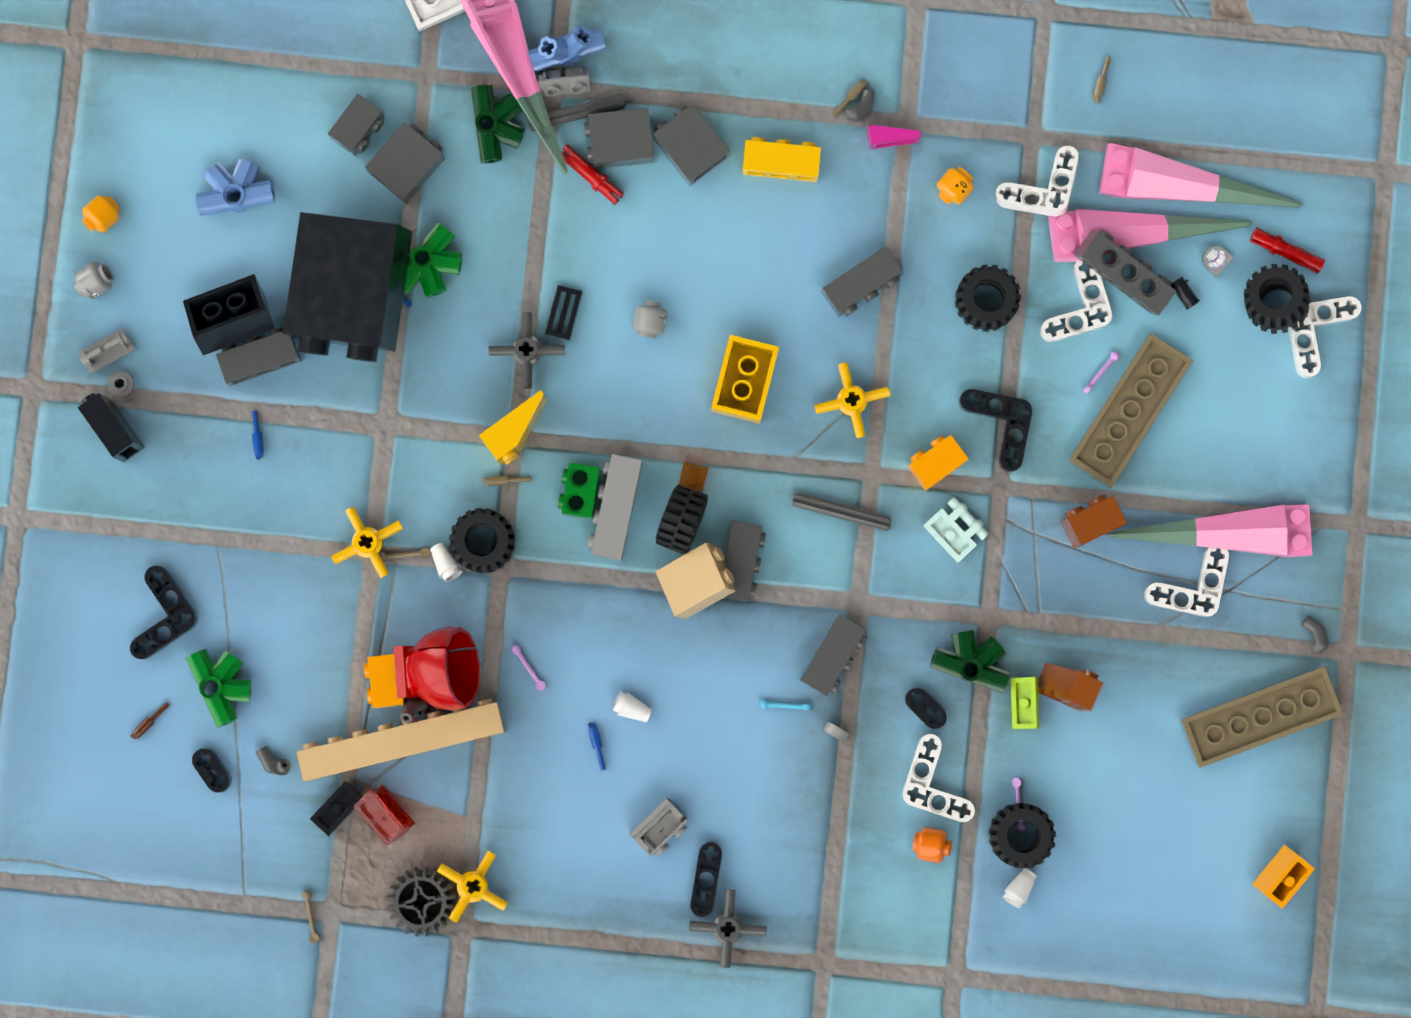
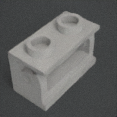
M666 798L629 835L650 857L654 853L659 856L669 846L666 843L667 840L673 835L677 839L687 829L685 823L688 820Z

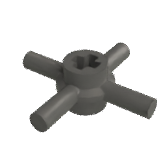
M522 312V336L515 340L513 346H489V356H513L516 362L522 365L523 389H532V365L537 363L542 355H565V345H541L538 339L532 336L531 312ZM525 345H529L533 352H529V356H525L521 349H525Z
M725 889L724 913L719 915L714 922L690 921L689 931L711 932L722 943L720 963L722 968H731L732 944L737 942L742 935L766 936L767 926L743 924L741 919L734 914L736 894L734 889ZM726 922H732L731 926H735V931L732 930L730 935H725V931L720 929L721 926L726 925Z

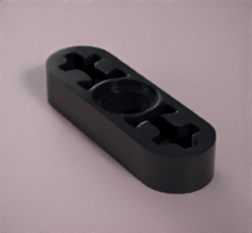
M714 842L703 844L699 850L690 903L691 911L698 917L708 916L714 906L722 858L721 848ZM709 847H714V852L718 853V856L713 857L711 866L717 865L715 871L707 867L700 868L701 863L706 865L707 856L703 855V851H708ZM703 872H709L714 877L713 884L709 887H704L699 883V876ZM697 888L702 891H712V896L706 894L705 902L709 904V908H704L703 912H699L698 907L694 906L695 902H699L701 898V893L696 894Z

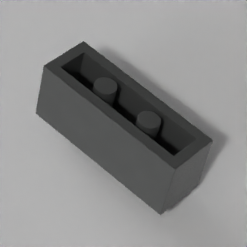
M885 246L823 287L822 294L838 317L842 314L848 316L858 309L857 304L863 300L868 303L879 295L878 290L884 286L889 289L900 281L899 276H901L902 270Z
M279 328L269 332L270 336L262 339L260 336L247 339L245 341L246 344L239 347L230 345L222 348V352L216 354L225 383L232 386L301 362L302 360L294 337L282 334L283 328Z
M732 521L724 564L726 569L731 571L735 579L733 585L736 591L724 597L725 599L748 603L749 597H755L757 583L752 582L754 572L759 573L762 558L757 557L758 547L764 548L766 533L761 532L762 526Z
M839 614L800 681L825 696L829 692L834 694L841 683L837 679L842 670L847 672L854 661L850 656L855 648L860 650L867 639L863 635L866 629Z

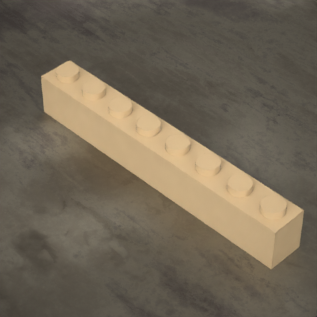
M492 698L478 701V707L471 709L466 707L452 710L453 713L443 715L442 711L427 714L428 719L418 721L417 717H414L410 723L402 722V726L394 728L392 723L377 726V732L368 734L367 729L353 732V738L343 740L342 735L328 738V744L318 746L317 742L302 745L303 750L296 751L303 782L504 733L506 731L499 702L492 703Z

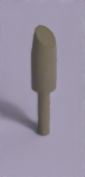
M1106 56L1101 76L1097 77L1092 97L1096 103L1100 102L1106 86L1107 78L1105 77L1111 60L1109 56Z
M859 80L845 95L847 98L833 112L835 117L838 116L850 101L853 102L860 95L868 81Z
M508 475L483 478L482 482L485 486H507L508 483L531 482V477L508 478Z

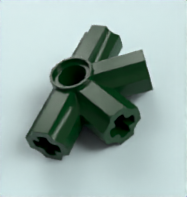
M485 84L471 87L481 164L502 161L500 142L515 149H518L526 128L509 121L523 112V109L511 93L495 103L493 85ZM490 119L494 125L491 129L484 130L480 127L481 121Z
M973 630L951 634L954 652L936 647L929 668L1003 693L1010 672L992 666L1006 653L992 636L977 648ZM969 662L976 669L972 677H968L964 673V666Z

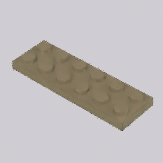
M1150 333L1068 461L1109 488H1112L1193 360Z
M1323 666L1180 719L1197 766L1201 768L1341 716L1343 712L1327 670Z

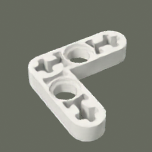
M1063 146L1057 151L1048 189L1015 183H1003L996 189L997 203L1007 209L1054 217L1065 214L1069 207L1079 164L1078 151L1072 146ZM1066 155H1071L1068 169L1063 168L1064 158ZM1060 176H1065L1069 179V183L1065 186H1058L1055 180ZM1006 191L1011 192V196L1008 199L1003 198ZM1018 193H1021V202H1017V197L1019 198ZM1057 193L1061 194V204H1059L1058 208H1054L1053 203L1056 202ZM1028 195H1037L1039 201L1034 205L1027 204L1025 198Z
M1081 260L1075 262L1073 272L1084 308L1045 320L1040 327V335L1047 342H1056L1103 328L1112 319V311L1101 276L1090 269L1088 271L1089 278L1095 276L1096 280H1090L1083 284L1082 280H1086L1087 277L1084 271H1079V268L1082 266ZM1094 285L1099 289L1100 294L1096 299H1091L1086 295V288L1088 286ZM1097 310H1100L1101 313H1106L1103 322H1100L1099 319L1091 320L1090 324L1092 326L1088 327V319L1084 313L1088 312V317L1096 315ZM1077 316L1083 321L1081 329L1074 330L1070 327L1069 320L1071 317ZM1060 320H1064L1066 334H1064V329L1056 331L1054 337H1052L1051 333L1046 334L1045 330L1049 327L1048 324L1058 327L1062 325Z
M1348 296L1312 302L1309 304L1308 314H1305V320L1301 323L1302 328L1307 326L1308 330L1303 329L1295 332V329L1293 330L1292 327L1288 328L1295 368L1301 377L1311 378L1321 369L1314 326L1350 321L1356 318L1361 312V303L1357 298ZM1347 302L1349 306H1354L1355 310L1351 312V315H1349L1348 311H1342L1337 313L1339 318H1336V309L1346 306ZM1320 306L1329 308L1330 317L1328 319H1321L1318 316L1317 310ZM1299 335L1309 337L1310 345L1308 348H1301L1298 345L1297 338ZM1312 351V354L1307 356L1308 362L1314 364V368L1310 370V373L1302 367L1306 363L1305 355L1300 357L1299 353Z
M1207 548L1205 550L1196 591L1163 583H1153L1148 585L1144 591L1145 600L1153 606L1202 617L1214 615L1219 608L1229 560L1228 550L1219 549V554L1223 555V558L1217 560L1216 567H1221L1220 571L1207 569V564L1212 566L1214 563V557L1210 556V553L1215 552L1217 548ZM1208 573H1213L1218 578V584L1214 588H1210L1205 584V576ZM1158 587L1160 593L1169 594L1168 589L1172 590L1169 596V605L1166 604V598H1158L1157 601H1154V596L1150 595V591H1154ZM1179 592L1185 593L1188 597V603L1184 607L1177 606L1174 601L1176 594ZM1193 595H1197L1195 601L1203 602L1208 598L1209 603L1213 605L1212 609H1207L1204 612V607L1194 605V610H1191L1190 608L1194 602Z
M926 734L920 738L902 791L903 800L911 806L959 822H967L973 818L975 813L974 805L970 801L929 787L942 744L936 735ZM930 738L934 739L933 744L937 745L936 750L932 749L928 756L934 757L932 763L927 759L918 758L919 753L925 755L926 747L923 746V742L929 741ZM924 762L928 765L929 773L927 776L918 777L915 774V766L918 763ZM914 787H917L918 793L926 795V790L931 791L927 798V806H922L921 804L924 800L915 798L914 802L910 801L911 798L907 795L908 790H913ZM936 795L943 796L946 801L944 808L940 810L934 809L931 805V800ZM950 799H955L953 805L959 807L963 803L967 804L966 809L970 810L969 814H964L963 818H960L959 812L952 809L950 815L946 814L950 807Z

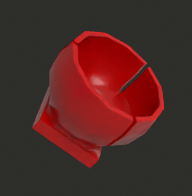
M447 626L426 634L414 646H395L394 662L397 698H421L435 708L444 710H458L472 704L479 689L480 663L477 648H475L476 645L470 633L461 627Z

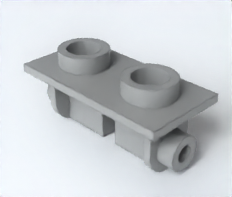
M583 67L565 69L566 77H561L560 70L543 71V74L538 75L542 97L590 92L588 69H583Z
M124 328L79 351V358L82 364L86 365L89 373L92 374L135 351V348Z

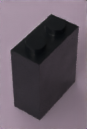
M92 393L81 401L83 404L77 408L113 458L125 462L144 449V446L109 398L100 393L96 395Z

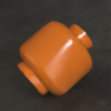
M924 827L921 832H916L913 852H916L920 860L940 863L945 856H950L952 841L948 840L946 831Z

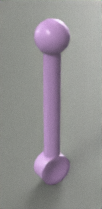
M1117 351L1111 352L1110 359L1084 388L1083 391L1086 394L1109 366L1120 358V354Z
M519 645L512 646L511 652L517 655L536 682V688L540 691L544 690L546 683L538 678L521 653V647Z
M1014 778L1012 780V786L1015 788L1016 803H1021L1020 787L1023 785L1021 778ZM1019 820L1016 824V829L1022 832L1025 830L1026 825L1023 820Z

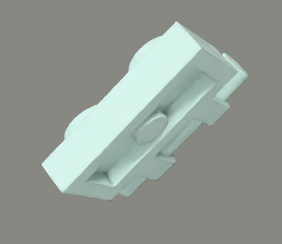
M953 497L947 504L954 511L948 515L943 509H940L923 527L959 563L977 546L970 537L976 534L983 540L989 533L982 527L984 524L979 519L976 520L967 511L968 507ZM958 517L970 527L965 532L955 522Z

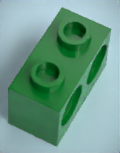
M569 463L568 469L564 468L562 484H566L565 493H560L558 500V509H562V515L593 520L600 467ZM578 472H584L588 476L586 483L583 485H577L573 481L574 475ZM574 497H580L584 501L583 507L579 510L570 508V501Z

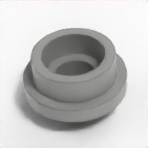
M116 372L109 378L108 388L113 395L125 397L132 392L134 381L128 373ZM118 380H124L125 384L122 388H117L116 383Z

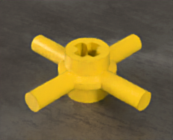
M848 362L842 363L838 367L844 388L840 390L837 399L814 404L815 412L820 414L840 409L842 413L851 416L856 439L866 436L861 412L866 408L867 402L890 397L889 388L884 387L865 392L862 388L853 385ZM849 395L858 398L855 406H851V403H846Z
M354 506L347 509L345 512L356 532L353 535L351 546L331 556L333 562L336 565L358 554L361 557L370 558L380 578L389 575L379 552L382 549L384 539L404 529L402 524L398 520L377 531L374 528L364 526ZM364 537L373 539V542L370 543L372 545L370 548L361 545L364 542Z
M486 852L476 871H469L462 875L443 863L436 872L457 883V892L460 899L451 912L450 917H448L453 922L457 923L469 902H477L484 899L502 911L507 906L508 902L488 890V883L484 877L496 857L492 852ZM475 880L477 882L476 886L479 887L478 891L469 893L467 891L469 887L466 884Z

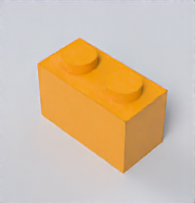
M941 435L930 443L933 448L924 453L923 450H920L910 458L912 463L908 468L925 491L969 460L951 435L947 438Z
M394 654L367 657L368 663H364L365 678H370L371 687L367 689L368 704H372L373 708L404 705L406 698H397Z
M1284 845L1252 885L1283 909L1315 868Z

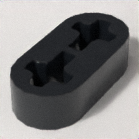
M913 688L907 692L905 704L927 727L939 729L944 726L947 719L945 711L926 691L921 688ZM912 693L915 695L922 694L921 701L926 705L924 708L918 704L913 706L910 703L913 700L911 697ZM928 708L933 713L940 712L939 719L941 722L939 724L936 722L931 724L929 722L931 717L926 712Z
M210 749L197 750L193 754L192 764L207 787L216 793L226 791L232 782L231 776L222 762ZM201 754L210 756L208 760L209 765L212 767L210 770L205 764L199 765ZM212 772H215L217 776L225 777L223 787L220 785L214 786L213 782L216 779Z

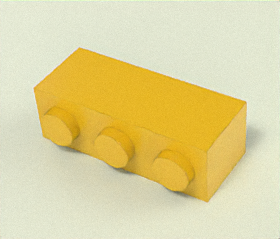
M752 137L751 140L745 141L742 175L817 182L821 147H816V144L811 142H802L801 145H794L788 140L780 139L773 143L766 142L765 138Z

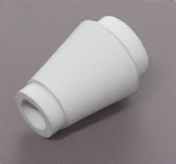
M443 542L434 545L430 549L439 577L443 578L445 582L452 581L463 573L461 570L462 565L455 559Z
M620 692L612 707V710L617 712L618 716L645 723L652 712V708H649L628 692L626 694Z
M1024 868L1005 888L1003 898L1011 905L1021 908L1023 904L1027 903L1037 877L1036 874Z

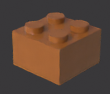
M1104 494L1088 502L1089 508L1083 509L1081 505L1065 513L1066 519L1062 520L1061 524L1074 549L1127 524L1114 496L1106 498Z

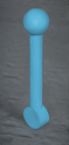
M762 699L759 702V706L762 709L776 707L812 710L813 706L768 702L766 699Z

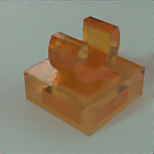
M684 461L679 484L703 493L709 467Z

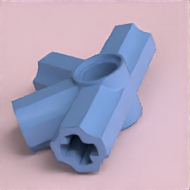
M582 25L575 27L567 35L560 37L546 36L542 38L540 46L529 50L528 53L536 73L557 65L569 66L575 64L582 57L606 50L600 28L588 30Z
M245 159L238 160L232 176L221 163L212 165L207 169L203 177L214 190L196 193V204L200 216H206L227 211L240 213L249 207L275 203L276 197L272 181L267 180L255 183L260 167ZM241 194L237 202H231L232 196Z

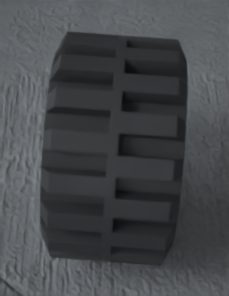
M986 264L980 268H973L963 277L955 294V307L958 308V315L964 318V323L967 326L970 324L973 326L972 329H983V332H988L991 329L995 331L1002 326L1004 327L1014 317L1020 306L1019 283H1015L1014 280L1016 278L1013 274L1011 276L1007 274V269H998V265L988 267ZM981 285L995 287L1002 296L1000 308L993 312L981 310L973 299L975 289Z
M1271 264L1272 268L1261 267V273L1255 271L1252 274L1253 280L1248 279L1246 283L1247 289H1244L1245 308L1249 319H1252V323L1256 327L1260 325L1262 331L1266 332L1267 329H1271V334H1277V330H1282V333H1286L1289 327H1292L1294 330L1298 327V321L1302 323L1305 320V314L1309 312L1308 284L1305 283L1304 276L1302 274L1298 275L1297 269L1292 268L1289 270L1288 265L1282 264L1281 268H1278L1277 264ZM1273 290H1284L1292 296L1290 302L1281 308H1271L1262 302L1263 297Z
M678 484L670 496L655 538L656 544L684 555L689 552L708 503V495Z
M475 508L476 510L465 512L466 514L462 517L460 516L457 519V523L453 524L451 528L452 534L449 537V541H451L450 548L455 559L468 570L483 574L486 572L492 573L496 569L504 567V564L511 559V554L515 550L514 542L516 541L513 533L514 530L500 513L488 508ZM479 526L492 528L498 538L495 550L486 556L474 554L468 546L470 533Z
M1015 803L1005 806L1003 810H999L996 813V817L991 821L992 825L988 834L990 835L989 843L993 848L992 851L1001 861L1010 866L1023 869L1033 868L1037 864H1042L1046 857L1049 858L1051 849L1055 847L1054 837H1056V831L1053 829V821L1049 819V815L1031 804ZM1019 820L1030 822L1036 829V841L1030 849L1025 851H1018L1012 848L1007 838L1010 826Z

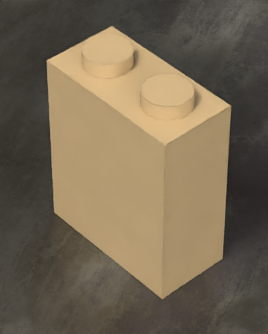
M704 543L655 571L675 617L687 619L736 591L733 585L735 579L731 571L726 569L723 562L725 556L718 546Z

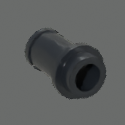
M1182 276L1170 286L1176 290V295L1185 306V309L1188 310L1200 300L1187 284L1189 280H1185Z

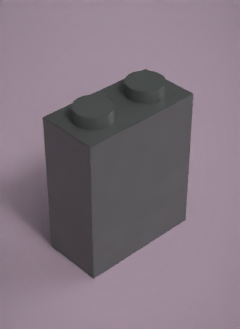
M691 104L689 107L684 105L674 113L675 117L669 122L666 120L662 121L654 128L655 132L653 133L654 141L689 186L730 156V150L694 104Z
M648 108L588 114L589 122H584L585 136L591 137V147H587L588 162H593L595 169L654 163Z
M403 122L365 166V169L371 176L407 204L445 158L441 152L443 148L434 140L428 142L422 137L424 132L413 123L409 126Z

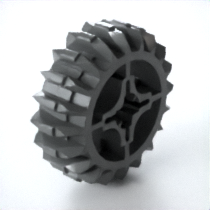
M418 867L413 868L414 876L406 870L404 871L406 880L398 876L395 880L400 886H390V890L396 892V894L387 895L388 900L394 901V904L387 906V910L395 909L396 913L392 914L390 919L394 920L399 917L400 921L396 924V927L400 928L403 924H406L405 934H408L411 928H415L414 936L418 937L420 929H423L424 936L427 937L430 935V927L436 934L439 932L437 923L442 927L448 925L443 917H450L451 912L447 910L448 908L454 909L456 904L449 903V899L456 898V894L448 895L447 890L453 888V885L448 884L444 887L442 883L447 878L442 876L439 880L436 879L439 874L436 872L437 870H434L431 876L429 875V867H424L423 874H420ZM422 881L433 884L439 890L440 895L428 894ZM411 882H414L413 898L401 901L404 889ZM419 894L423 895V898L426 897L427 900L434 899L425 904L424 909L419 908L420 905L417 906L416 903L409 904L419 899ZM442 902L439 915L429 922V907L432 904ZM403 909H414L418 913L421 923L407 917Z

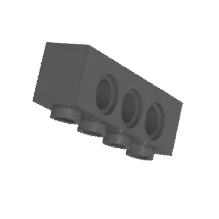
M1091 230L1074 253V256L1150 314L1159 316L1176 293V290L1170 286L1172 282L1161 274L1156 276L1152 273L1153 267L1141 259L1139 262L1132 257L1133 252L1124 245L1119 247L1113 243L1114 237L1106 231ZM1109 249L1111 258L1105 263L1103 254ZM1128 264L1130 266V274L1124 277L1122 270ZM1148 279L1150 283L1149 289L1143 292L1142 283Z

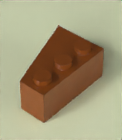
M1045 663L1038 679V688L1040 694L1083 712L1092 710L1104 682L1097 680L1099 675L1086 669L1076 671Z

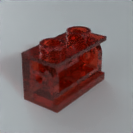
M381 785L378 789L368 791L353 806L385 846L399 840L415 824L384 785Z

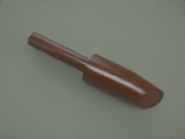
M165 702L150 718L147 716L135 728L130 737L133 739L140 738L155 724L153 721L170 705Z

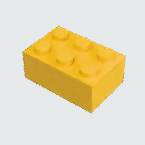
M730 335L711 412L760 424L779 347Z

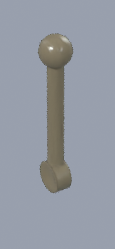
M422 548L421 551L393 554L380 552L379 555L383 562H385L387 559L414 556L428 558L431 552L428 548Z
M304 890L302 898L306 902L311 929L309 940L311 943H317L320 940V935L316 933L310 901L312 893L309 890Z

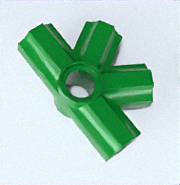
M439 222L410 254L404 289L407 295L410 294L419 281L426 298L440 295L447 291L441 273L460 274L463 254L444 251L456 236ZM421 253H428V262L424 265H419L417 262L418 256Z
M206 649L186 657L185 659L216 727L219 728L237 720L238 717L230 701L250 703L252 689L251 680L233 679L244 663L227 651H224L215 665H213ZM209 682H216L218 684V691L214 695H207L205 692V686Z

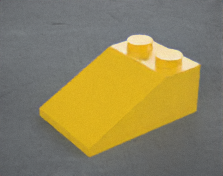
M541 390L478 435L500 465L504 462L506 465H509L519 457L517 453L522 450L547 401Z

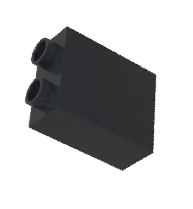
M300 212L282 333L299 339L298 352L328 356L330 343L347 345L346 358L366 362H377L378 350L395 352L413 231L399 224Z

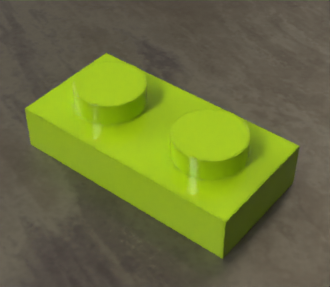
M1038 677L1010 678L1012 729H1039Z

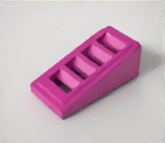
M868 125L869 148L873 150L918 143L921 138V131Z

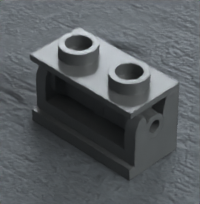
M357 93L328 132L331 140L351 152L353 156H356L358 152L362 153L367 148L370 142L368 139L372 133H377L382 128L385 116L380 109Z

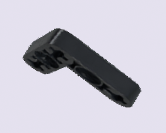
M976 389L964 391L959 398V405L963 411L1006 421L999 455V465L1006 472L1018 470L1023 462L1032 417L1031 404L1024 399ZM972 394L974 395V400L982 401V396L987 397L984 403V411L979 410L980 404H973L972 408L968 407V403L964 401V398H968ZM993 399L1000 400L1003 405L1002 411L999 413L991 412L989 402ZM1019 405H1023V410L1027 411V414L1022 415L1020 423H1025V427L1020 424H1010L1011 420L1017 421L1018 414L1014 412V408H1018ZM1010 430H1020L1022 432V440L1018 443L1012 442L1008 437ZM1006 445L1012 448H1021L1020 452L1018 450L1014 451L1013 458L1017 460V464L1015 463L1011 467H1008V462L1004 461V457L1007 458L1011 449H1005Z
M161 566L149 567L145 572L144 579L168 616L131 642L130 652L137 659L152 657L192 630L198 622L196 612L169 572ZM154 571L157 573L162 572L163 575L160 579L164 585L171 584V586L163 588L160 593L157 590L162 588L161 585L156 581H151L154 577ZM169 591H174L178 596L177 602L172 606L167 605L164 600L165 594ZM182 613L185 615L190 614L191 618L188 620L190 624L188 626L186 624L177 626L176 628L180 630L177 633L175 627L169 621L172 620L176 624L182 619ZM163 626L168 627L171 632L169 639L166 641H161L157 636L158 629ZM151 634L152 639L159 646L155 648V644H151L146 648V654L138 653V643L146 644L151 641L148 637Z

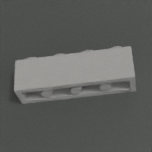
M612 454L611 460L606 459L603 474L607 475L606 484L600 485L598 499L602 500L600 510L595 509L593 524H596L597 527L595 535L590 534L587 549H592V556L622 562L642 460Z

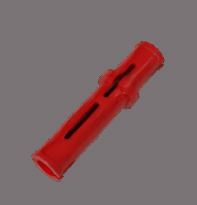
M568 144L562 148L569 154L567 156L564 152H561L565 163L589 182L595 192L599 191L613 205L620 201L612 193L618 198H622L624 192L608 180L609 177L606 174L598 172Z
M1258 227L1255 228L1249 242L1269 250L1270 254L1282 256L1316 274H1319L1325 263V259L1288 243L1280 235L1274 236Z

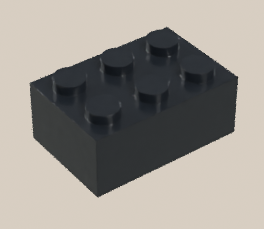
M255 274L183 301L192 336L203 356L275 329L265 294Z

